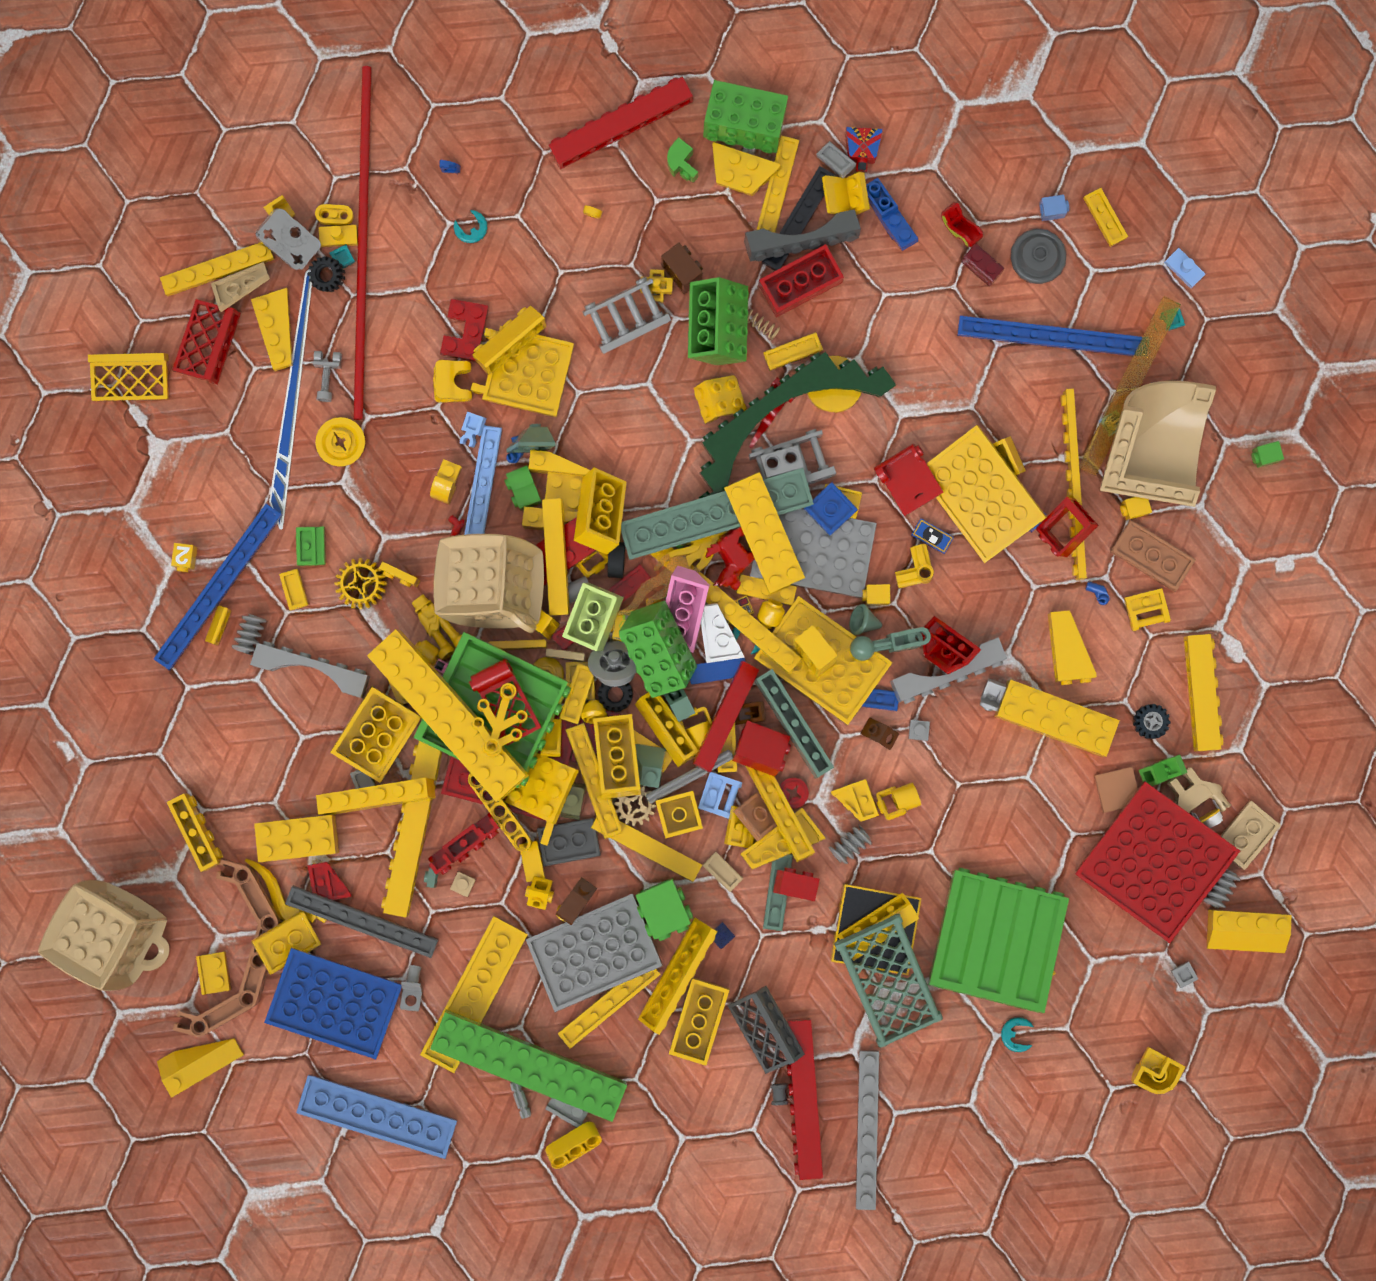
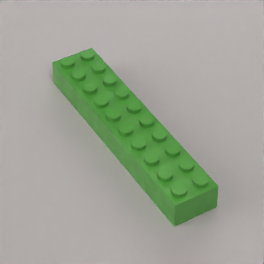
M449 1010L445 1011L430 1047L433 1051L613 1122L627 1087V1082Z

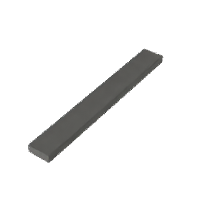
M292 885L285 903L288 906L432 958L438 939L294 885Z

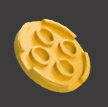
M829 356L838 370L840 369L838 365L847 360V358L841 356ZM828 389L809 392L807 395L810 401L820 410L840 413L855 405L861 392Z

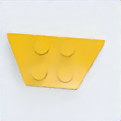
M715 142L712 144L717 185L753 196L782 167L781 164Z

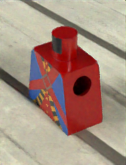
M846 127L847 156L856 163V172L866 173L868 164L875 163L882 129Z

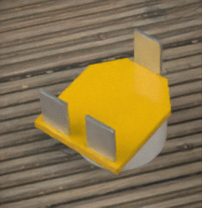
M1214 800L1212 801L1216 809L1198 818L1196 813H1190L1209 828L1223 821V816Z

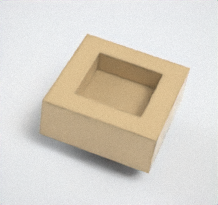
M458 871L450 890L468 897L476 879Z

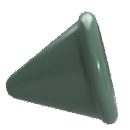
M860 604L853 610L849 621V628L852 634L860 635L861 633L877 630L882 627L881 621L869 610L867 605Z

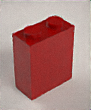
M747 720L742 729L732 761L776 777L778 772H782L786 761L783 758L790 751L791 744L789 740L791 736Z

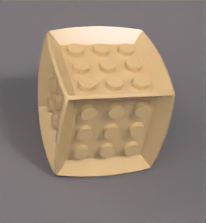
M466 534L441 538L438 544L434 570L435 614L449 622L463 626L480 628L520 627L529 633H533L536 625L539 623L543 599L544 564L542 550L524 539L509 535Z
M99 880L82 881L74 884L61 901L44 933L38 953L66 974L91 987L102 991L121 990L134 984L143 971L159 968L168 958L169 945L162 936L167 918L140 898L110 883ZM152 943L156 944L158 947L157 956L152 960H144Z

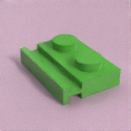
M324 526L296 527L297 566L326 565Z

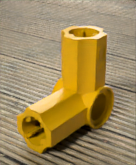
M926 544L910 548L915 568L895 572L899 589L921 583L927 584L933 579L934 570ZM921 570H928L930 576L922 578L919 573Z

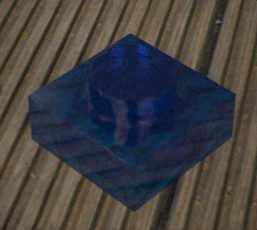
M723 922L714 929L718 931L714 942L720 949L725 947L735 937Z

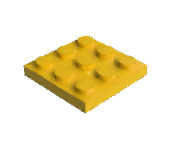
M537 753L536 758L538 760L533 769L530 768L528 772L530 777L527 784L511 791L505 802L556 825L579 770L551 758L541 757V754Z

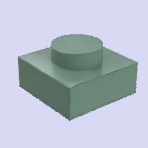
M430 867L429 871L425 872L424 882L427 883L426 887L436 888L438 874L436 875Z

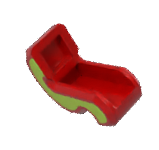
M953 202L942 211L941 218L946 228L955 238L961 239L965 246L972 247L983 238V231L978 225L962 214L959 203Z

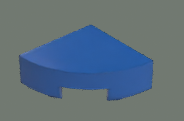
M440 160L439 167L442 173H460L461 166L459 164Z

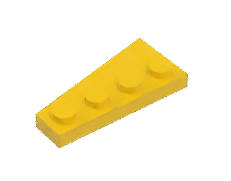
M803 808L794 813L811 845L826 839ZM777 826L740 855L749 867L754 870L792 853Z

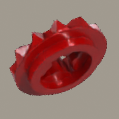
M789 778L781 783L780 788L792 809L799 808L806 803L809 791L807 785L802 780ZM796 786H798L796 793L799 794L801 798L793 797L789 801L790 793H788L786 788L788 790H793Z

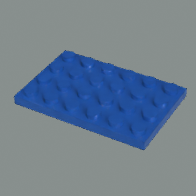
M291 947L264 1023L376 1059L402 986L400 983Z

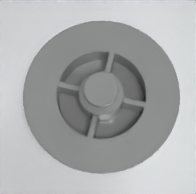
M622 641L607 642L603 651L593 650L588 659L590 672L607 686L617 687L625 685L637 673L636 665L633 659L629 657L627 648Z

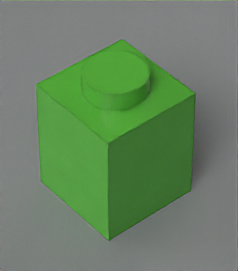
M1279 441L1258 446L1252 450L1253 453L1251 454L1252 461L1257 465V468L1284 460Z

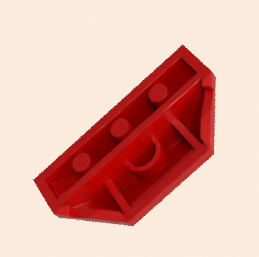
M935 616L924 627L931 634L929 643L923 645L924 657L946 674L967 666L981 651L978 646Z

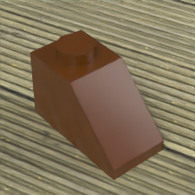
M581 877L556 912V915L572 925L597 888Z

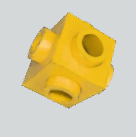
M534 876L531 886L528 885L525 892V897H528L527 905L546 910L547 903L552 902L554 892L551 891L553 881Z

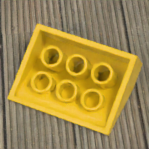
M371 686L330 753L381 783L422 717Z

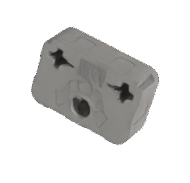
M279 208L274 209L255 233L258 240L295 270H302L321 247L320 241L315 236L309 233L306 228L294 220L285 210ZM291 228H293V229L297 228V229H298V230H297V233H298L297 236H295V235L291 236V233H292V232L290 231ZM271 230L270 235L273 239L268 237L264 238L265 234L263 233V231ZM292 255H295V256H299V255H300L299 260H300L301 262H300V263H297V262L293 263V262H294V258H293Z

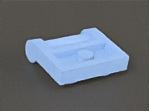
M710 772L698 809L729 819L731 806H733L737 792L743 783ZM727 783L732 786L724 810H720L718 807Z

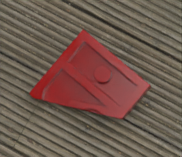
M328 862L307 865L313 893L332 900L352 897L351 892Z

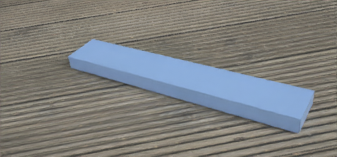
M484 425L464 535L485 534L502 428Z

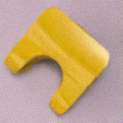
M437 361L433 370L434 400L439 403L468 402L472 400V392L460 389L454 382L455 376L471 371V363L468 361Z

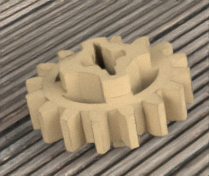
M645 786L641 788V795H636L633 798L626 796L617 797L619 802H615L614 805L619 806L616 813L622 814L619 819L626 818L625 824L632 821L633 826L636 825L637 821H639L640 825H643V819L649 821L648 815H654L651 808H655L656 805L648 801V807L643 805L642 798L643 796L646 797L651 791L645 792ZM640 796L638 804L641 807L640 809L636 808L631 814L632 805H630V802H635ZM622 803L628 807L627 815L623 811ZM638 812H643V813H645V814H644L642 817H640V818H633L634 815H635V813H638Z

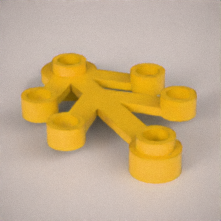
M511 683L504 684L500 689L502 700L496 718L489 707L488 700L481 699L477 704V709L484 713L493 729L490 737L484 727V720L482 718L476 717L472 721V728L479 732L484 741L482 751L488 757L498 756L502 746L512 741L517 742L522 737V731L515 728L509 735L499 739L501 731L516 723H524L527 719V713L520 710L516 715L504 720L509 701L516 694V688ZM509 690L511 692V695L506 696L504 694V691ZM480 703H485L487 707L481 708ZM523 714L525 718L520 720L518 715ZM480 721L481 726L477 727L474 722ZM517 732L519 737H513L512 733ZM493 745L495 747V750H489L488 746Z

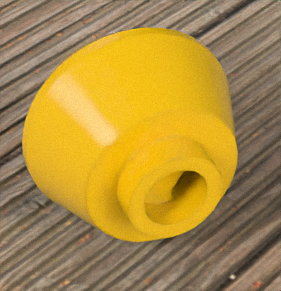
M598 700L588 701L581 713L583 721L594 724L593 718L607 717L603 704L599 703Z

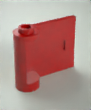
M911 444L874 467L878 478L883 484H886L904 516L944 493L923 458L924 452L919 445L915 446V444Z

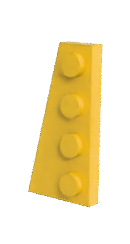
M288 288L251 299L274 371L293 366Z

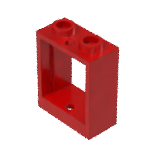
M1067 496L1042 521L1036 530L1039 532V538L1051 546L1050 550L1055 556L1068 557L1099 525L1075 498ZM1070 511L1084 528L1064 547L1050 530Z

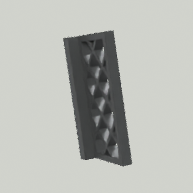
M767 986L728 1005L765 1074L787 1064L790 1065L805 1055ZM751 998L753 999L757 1008L750 1006ZM737 1005L744 1008V1014L738 1012ZM749 1011L756 1014L755 1020L748 1017ZM760 1016L763 1017L767 1026L759 1022ZM747 1022L754 1025L753 1032L747 1028ZM758 1028L766 1031L765 1037L757 1034ZM770 1033L775 1038L776 1043L769 1040ZM756 1039L764 1043L763 1049L758 1047ZM768 1045L775 1048L774 1054L767 1051ZM779 1051H782L786 1060L779 1057ZM766 1057L773 1059L771 1067H769Z

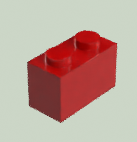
M785 867L784 871L777 870L773 893L815 901L820 879L814 878V873L802 871V875L796 874V869Z

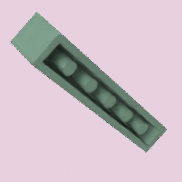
M773 669L758 677L754 681L787 735L791 736L792 743L814 778L816 779L833 769V764Z

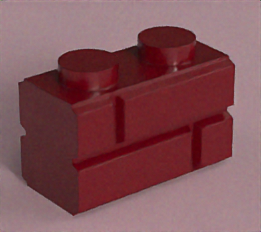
M975 244L961 261L989 287L1004 270V267L996 263V260L978 244Z

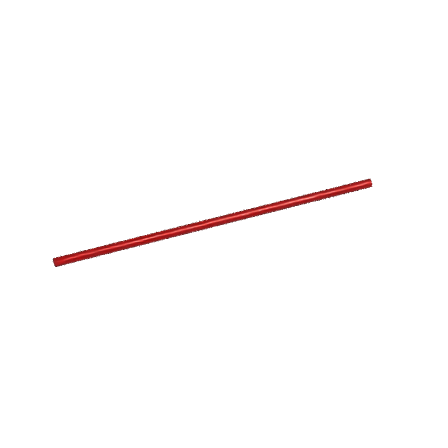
M370 66L362 67L354 420H363L372 69Z

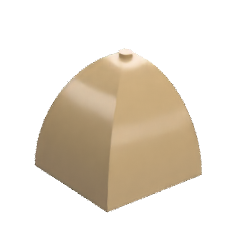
M1159 381L1133 390L1127 396L1101 481L1100 491L1195 507L1200 493V487L1196 486L1199 451L1205 422L1216 392V386L1188 381Z

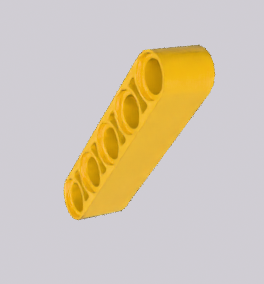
M470 773L468 777L470 786L514 848L518 851L529 850L532 845L531 837L504 800L496 802L494 799L487 801L484 798L486 790L481 784L475 785L473 783L474 776ZM499 805L505 808V814L501 817L495 813V809ZM510 821L516 823V830L512 833L506 828L507 823ZM521 837H525L528 841L525 848L518 846V839Z

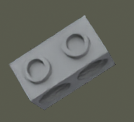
M788 444L782 446V450L774 451V449L764 451V455L760 456L765 478L800 468L804 469L798 445ZM788 454H792L795 456L796 461L789 463L785 457ZM773 459L778 465L775 468H770L767 465V461Z

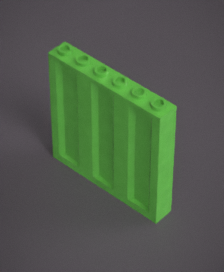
M463 632L442 677L470 709L484 720L485 726L492 732L493 729L484 713L477 709V704L482 698L478 691L474 692L469 681H471L472 675L505 658L508 660L517 681L542 728L521 738L519 741L504 745L528 773L530 768L533 769L537 763L538 758H536L539 750H543L546 744L544 738L547 733H551L555 723L552 721L555 715L558 716L563 708V705H561L564 697H568L571 691V687H569L571 683L469 633ZM509 690L504 691V693L511 695V692ZM495 692L486 694L490 703L497 704L500 694ZM516 699L512 710L524 711V702ZM512 700L509 701V704H508V708H509V709H510V707H511ZM480 703V707L486 708L485 703ZM506 711L504 720L507 719L509 711ZM528 717L522 724V727L527 729L536 726L533 719ZM422 719L413 738L458 759ZM507 728L505 732L506 735H509L511 731L515 728ZM517 732L512 733L513 737H516ZM530 776L523 780L516 788L525 786Z
M964 868L954 870L927 985L1041 1014L1045 1013L1069 898L1064 897V893L1053 891V894L1046 893V889L1034 887V889L1026 888L1027 884L1015 882V885L1007 883V879L996 877V880L988 878L989 875L984 873L970 874V870Z

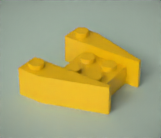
M530 450L528 469L532 473L548 474L545 499H563L565 525L577 517L582 478L590 470L551 452ZM524 507L522 521L524 529L544 530L543 508Z

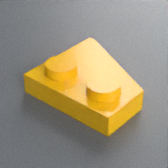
M867 779L831 791L832 795L850 810L860 822L879 816Z

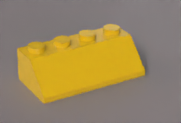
M532 306L522 308L517 313L518 317L513 321L511 319L508 320L499 333L494 332L488 338L489 341L486 344H480L474 349L473 358L488 375L493 373L546 328L545 318Z
M1208 910L1207 949L1285 953L1291 936L1292 915Z

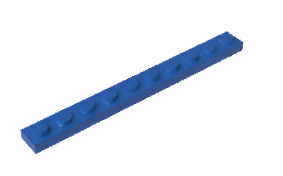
M968 316L959 317L957 336L1143 358L1147 357L1149 340L1148 337Z
M268 504L264 505L154 657L155 661L168 670L173 668L283 516L281 513Z

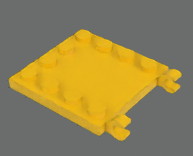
M500 326L499 331L486 328L485 338L488 339L494 332L499 333L503 326ZM536 335L493 373L488 375L485 386L472 383L471 392L483 394L482 400L557 418L574 343Z

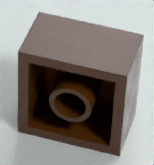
M679 242L661 255V265L685 295L690 291V282L702 280L703 272L701 270L703 268L697 260L693 261L690 257L691 252L687 246H682Z

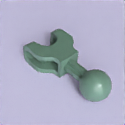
M920 627L886 635L884 639L874 641L866 636H859L851 642L850 652L855 659L865 661L870 659L874 652L889 649V653L916 649L929 643L931 634L927 628Z

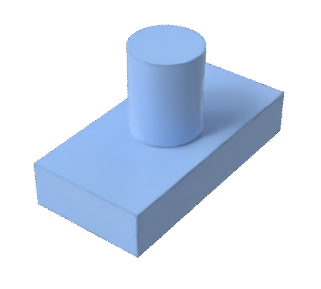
M1180 248L1164 262L1190 288L1205 275Z

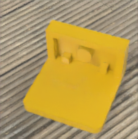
M734 375L705 380L693 388L705 424L711 423L721 416L735 414L741 408L744 411L746 410L737 378Z

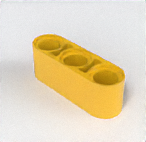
M586 1122L549 1144L545 1152L551 1166L554 1169H560L600 1145L602 1139L595 1123Z

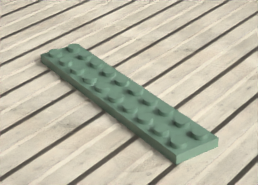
M803 468L763 479L778 515L814 505ZM723 491L623 521L621 533L629 560L741 526L726 492Z

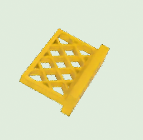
M168 354L88 355L92 401L169 399ZM155 365H162L163 373L157 378L151 370ZM95 366H102L108 371L102 379L96 375ZM117 366H122L127 371L120 379L113 373ZM136 366H141L145 370L140 378L131 372ZM148 373L156 380L149 388L141 381ZM110 374L117 380L111 389L103 382ZM128 374L137 380L130 388L122 382ZM138 383L146 389L142 396H137L132 391ZM159 383L163 387V395L157 396L151 389ZM100 384L108 390L103 397H97L96 389ZM119 384L128 390L123 396H118L113 391Z

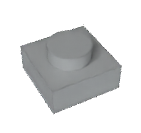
M910 720L908 739L928 741L930 722Z
M1188 961L1170 970L1180 988L1198 980Z

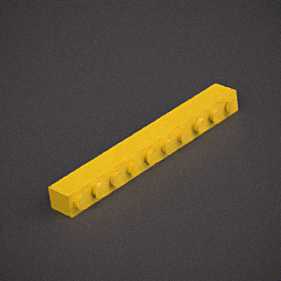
M419 741L413 751V756H416L414 764L411 763L409 775H412L411 780L431 778L434 779L435 787L443 752ZM433 799L402 804L401 813H404L403 820H400L398 823L397 832H400L399 839H396L394 842L393 851H396L395 859H391L389 870H392L391 878H387L385 889H388L387 897H383L381 908H384L383 913L409 917Z

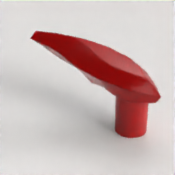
M452 515L448 519L454 525L450 537L459 535L465 523L464 519L459 521Z

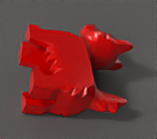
M741 527L727 531L726 535L719 537L715 544H711V547L707 548L706 558L718 552L725 563V568L713 584L714 587L722 585L723 587H731L733 590H737L741 585L739 575L755 560L752 552L744 549V546H741V543H738L739 537L744 536Z

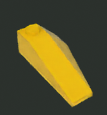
M232 1038L174 1051L158 1060L157 1064L161 1080L172 1098L242 1057L244 1053L236 1039Z

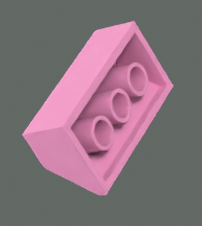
M677 566L671 575L666 603L690 652L694 653L710 585L696 571Z

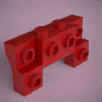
M490 812L428 858L429 866L436 875L439 873L444 875L452 869L451 864L457 861L463 862L469 857L468 853L473 849L478 851L482 848L487 837L491 840L499 834L497 830L500 827Z

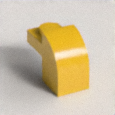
M443 459L438 474L432 483L431 498L450 504L456 490L455 483L462 469L460 465Z

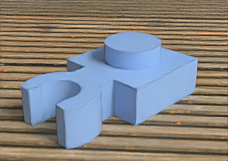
M467 412L461 429L466 431V433L460 438V444L465 445L467 439H469V447L474 448L476 445L475 436H481L487 418Z

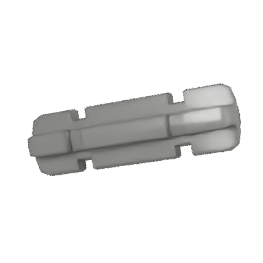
M511 1082L510 1087L514 1091L513 1096L518 1109H520L521 1118L530 1117L531 1111L527 1107L528 1103L524 1091L521 1090L522 1086Z

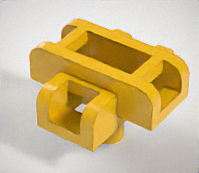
M650 269V277H646L653 280V283L648 285L651 293L660 294L653 295L655 302L663 303L664 294H672L673 278H664L665 270Z

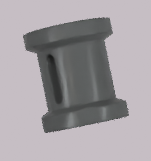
M771 1084L770 1088L773 1093L771 1105L789 1104V1101L786 1100L787 1084Z

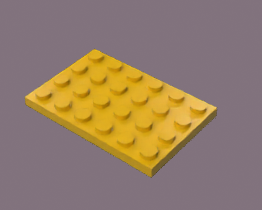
M976 425L927 463L944 492L937 496L936 499L984 563L1047 518L979 425Z
M798 596L784 615L780 625L772 633L800 657L793 648L794 639L810 626L814 625L815 628L819 626L826 635L824 639L827 643L832 642L838 650L836 663L817 677L803 659L790 674L761 649L754 659L769 670L773 669L777 676L846 725H849L893 662L879 652H874L873 656L865 661L855 659L850 652V645L857 637Z

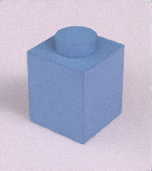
M1064 195L1044 197L1039 202L1042 221L1065 218L1067 212H1069V202L1065 200Z

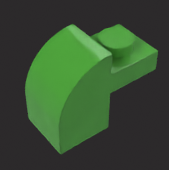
M679 137L669 148L667 154L668 169L674 177L680 172V176L683 179L694 183L698 178V171L687 163L693 155V148Z
M1181 755L1163 759L1139 770L1143 782L1146 781L1151 786L1188 773Z

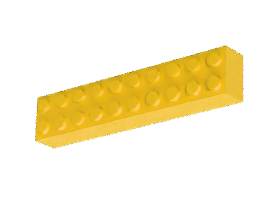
M395 629L367 655L496 802L502 801L529 776L504 746H502L500 754L496 757H488L483 753L482 744L484 741L479 732L472 728V721L478 716L401 630ZM480 721L474 722L477 727L481 726ZM484 724L485 729L491 737L492 732ZM489 745L488 749L494 751L495 747L493 745Z

